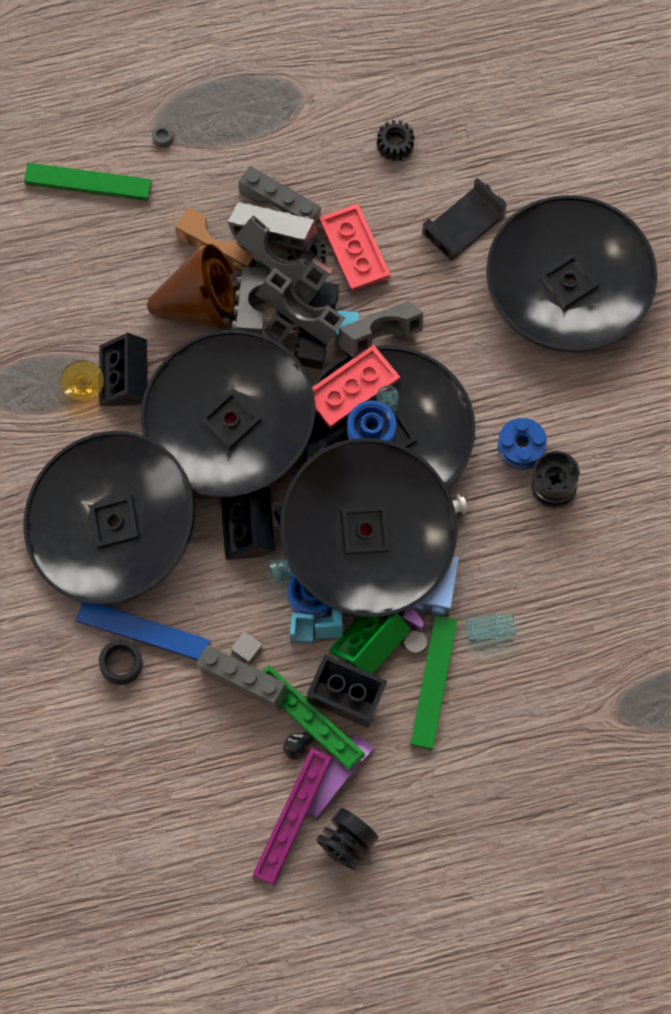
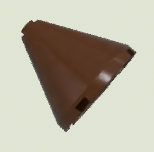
M214 244L198 247L149 297L147 302L149 313L158 318L219 329L231 328L233 321H237V318H234V306L239 305V303H235L236 290H239V288L232 285L229 274L234 272L224 253Z

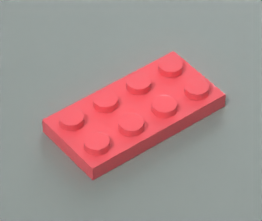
M359 204L319 217L321 227L351 292L390 278V272Z
M372 345L312 387L316 402V412L331 429L347 418L355 406L365 401H371L400 380V376L378 349Z

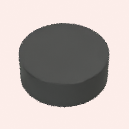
M167 126L156 127L152 133L154 144L162 148L171 145L173 142L172 130Z

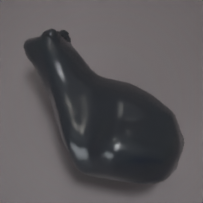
M307 732L291 734L284 742V752L289 759H299L305 747L315 739Z

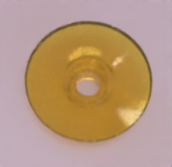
M80 360L69 364L64 369L60 383L63 392L69 398L75 401H88L95 398L101 392L104 385V376L96 364ZM82 381L87 382L85 386L79 385Z

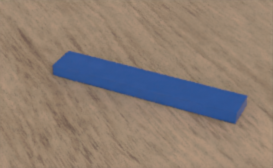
M82 602L75 619L78 623L197 661L205 647L210 645L211 642L209 639L103 605Z

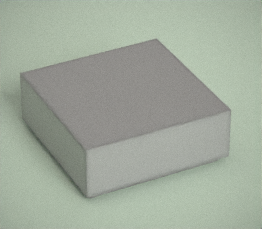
M244 631L232 646L231 651L249 664L262 648V644Z

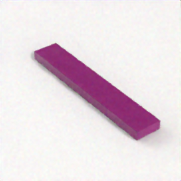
M311 748L253 872V876L269 884H275L329 768L332 757Z

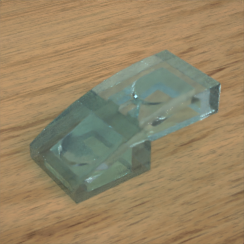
M513 613L466 618L467 635L470 642L488 638L496 640L516 636Z

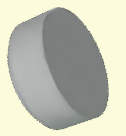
M411 631L406 635L404 647L409 653L414 655L420 654L426 648L427 639L423 633Z

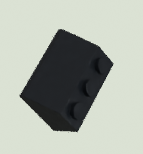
M127 332L99 345L100 406H130L143 401L147 388L148 373L147 339Z
M265 488L246 496L221 498L225 559L257 558L274 552L275 543L270 488Z
M324 654L306 694V699L313 705L369 728L379 706L387 680Z

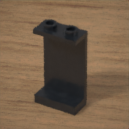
M476 178L473 189L435 221L432 222L428 219L423 223L422 234L452 261L505 215L507 205L502 197L496 196L491 191L490 186L486 182Z

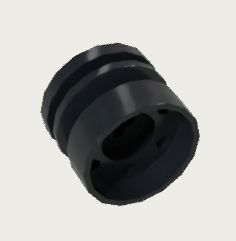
M551 451L540 456L534 465L531 484L532 493L536 500L542 505L551 508L563 507L569 504L576 496L580 475L578 463L572 456L561 451Z
M340 808L331 819L332 824L337 830L325 827L323 832L326 836L319 835L316 841L334 861L355 870L358 866L355 859L362 861L364 858L358 847L369 851L379 837L359 817L344 808Z

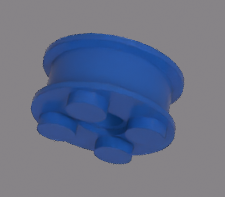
M365 401L352 409L348 417L347 426L349 440L375 438L393 442L396 432V418L393 411L386 404L379 401ZM375 424L377 428L370 430L366 425Z
M513 419L506 423L500 431L497 444L499 456L512 468H531L545 452L547 445L546 433L541 425L532 419ZM523 440L527 443V446L520 447L516 442Z
M293 574L288 584V601L294 612L313 614L314 619L327 615L332 608L321 603L313 596H309L306 593L307 590Z

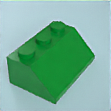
M398 613L382 617L358 616L343 633V637H340L328 651L338 660L374 674L381 663L390 656L391 652L404 640L411 629Z

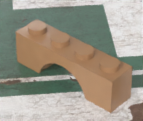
M190 207L186 209L175 226L176 236L180 241L190 243L196 249L207 244L216 245L224 253L231 267L239 273H242L243 267H254L257 262L249 250L245 251L237 245V240L221 242L214 239L207 231V217Z

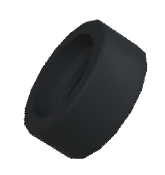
M114 640L106 644L101 650L99 667L105 679L111 683L118 685L129 684L141 673L143 666L141 653L137 646L130 641ZM116 650H127L134 658L133 668L130 672L123 675L114 674L108 668V657Z

